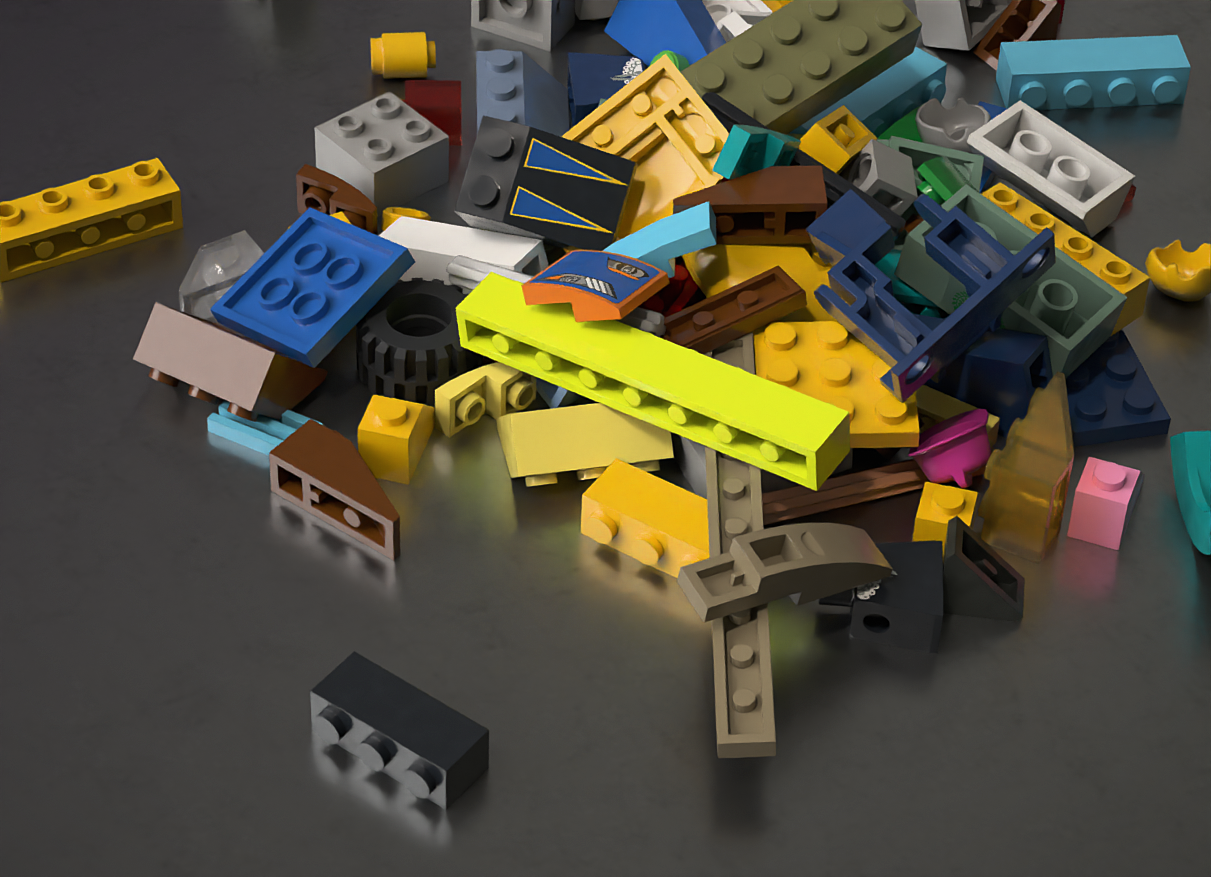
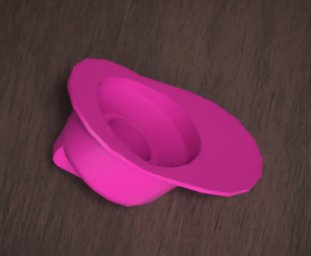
M975 409L937 423L919 435V447H910L909 454H907L908 457L912 456L932 483L942 484L956 481L962 489L969 487L972 484V473L988 464L991 460L992 453L986 429L988 412L986 409Z

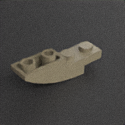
M801 523L762 529L733 537L728 553L680 567L677 583L705 623L786 596H790L795 605L799 606L890 577L893 568L863 529L835 523Z

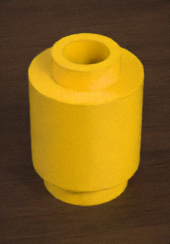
M425 32L382 33V38H370L372 75L383 74L384 79L427 77V68H436L435 41H426Z

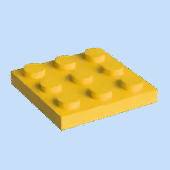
M838 321L771 322L753 331L755 375L774 383L785 385L792 390L848 411L850 448L919 447L916 391L903 403L899 401L880 383V378L891 367Z

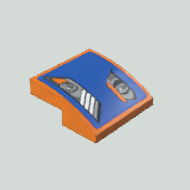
M571 250L521 286L526 305L571 302L575 321L585 322L622 319L669 284V278L665 271L636 258L606 251Z

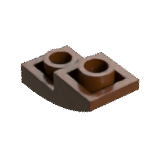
M305 164L296 174L298 212L304 213L309 207L328 215L342 211L352 225L378 235L377 207L361 191L337 176Z

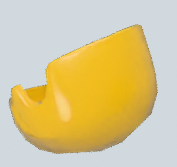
M1178 239L1164 249L1155 247L1149 252L1145 262L1147 274L1154 286L1163 294L1174 299L1189 302L1198 301L1211 293V244L1203 243L1195 251L1188 252L1182 248L1181 241Z

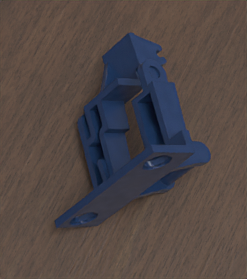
M850 189L806 228L821 260L826 265L830 263L833 267L827 272L831 289L821 284L814 291V295L821 306L834 319L891 367L880 378V383L903 403L927 380L931 379L936 383L940 382L946 376V368L985 332H994L999 328L1004 310L1056 263L1055 235L1050 229L1046 227L1020 252L1013 255L957 206L947 212L932 198L921 194L914 201V206L921 217L934 228L924 237L926 254L965 286L968 299L931 331L893 297L891 279L875 266L894 248L891 226Z

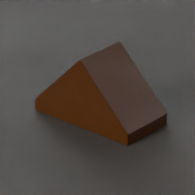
M1012 0L972 52L997 70L1001 42L1056 40L1062 5L1056 0Z

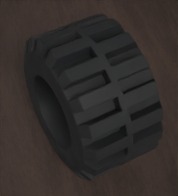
M412 278V281L405 282L401 279L398 280L366 313L364 318L356 324L357 370H359L361 382L368 384L369 391L374 395H385V397L435 406V389L464 373L482 367L483 355L461 347L455 308L469 294H463V288L454 284L445 285L444 281L439 279L426 281L423 278Z

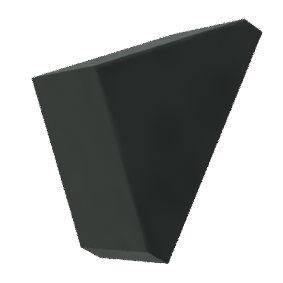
M958 516L948 520L943 553V613L1013 622L1021 619L1024 607L1025 578Z

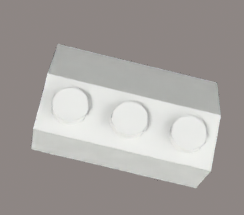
M1021 100L971 133L967 140L972 153L984 156L983 165L993 171L998 178L1008 181L1029 195L1037 204L1047 207L1068 221L1073 228L1086 233L1090 237L1095 236L1116 220L1135 178V175Z

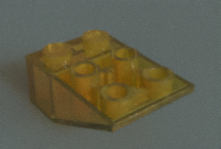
M1057 371L1045 389L1040 387L1036 389L1031 398L1027 416L1024 420L1017 418L1008 433L1004 449H995L991 454L984 473V478L990 480V486L985 492L978 510V517L984 519L981 538L987 544L1037 564L1041 562L1060 533L1074 460L1064 373Z

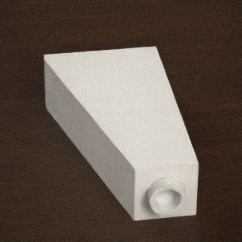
M404 216L399 217L379 235L382 238L408 248L415 260V263L400 278L404 282L412 281V278H423L426 281L439 279L443 280L445 285H452L449 282V273L446 272L448 263H452L455 256L458 255L531 276H536L549 267L543 242L539 239ZM463 288V294H470L473 291Z

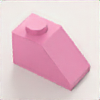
M1088 457L1075 491L1067 536L1119 550L1145 475L1140 470Z

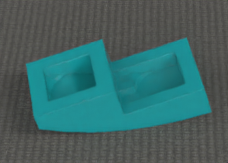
M733 125L712 170L730 180L770 166H790L801 141L792 136L764 128Z

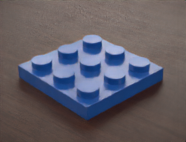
M309 207L212 306L210 311L219 324L315 368L342 338L364 318L366 313L383 295L398 282L403 274L415 263V260L408 248Z

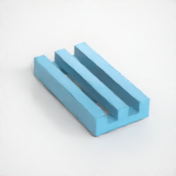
M223 401L219 405V415L212 413L207 418L209 432L269 456L271 450L311 418L287 410L281 415L282 418L279 420L259 414L257 421L253 422L228 412L227 409L230 403Z

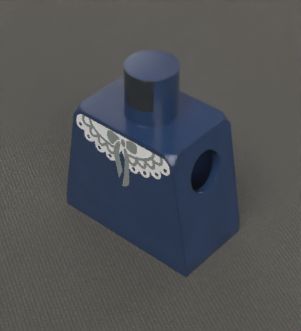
M568 53L567 90L572 128L597 109L601 98L608 100L644 71L643 60L630 56Z

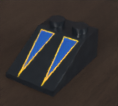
M483 115L454 211L470 226L498 233L542 240L543 244L567 250L603 251L615 243L638 164L634 161L530 126Z

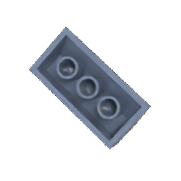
M504 49L476 51L477 134L484 115L530 126L561 137L569 131L568 90L523 51H507Z

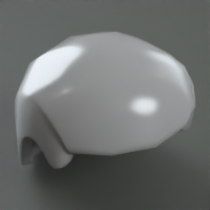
M934 98L917 110L915 120L923 143L972 153L967 144L969 135L991 120V116L983 106L968 104L964 98H958L957 103L950 108L943 107L938 99Z

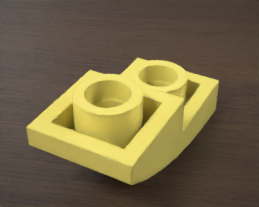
M495 362L464 373L435 389V428L450 438L466 426L476 423L485 413L496 420V418L523 410L536 399L537 377L501 362Z

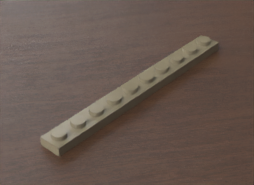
M752 332L703 354L755 375ZM705 446L709 558L728 553L733 537L762 530L764 527L760 468ZM768 603L712 620L718 758L776 756Z

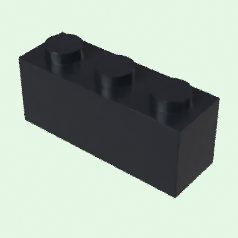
M355 651L310 691L312 730L329 744L339 745L359 757L370 769L382 771L405 785L415 796L427 798L445 810L489 768V729Z

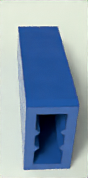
M619 0L604 29L605 33L633 55L642 59L643 63L647 66L650 65L657 54L665 50L683 55L688 60L689 65H692L727 43L702 0Z

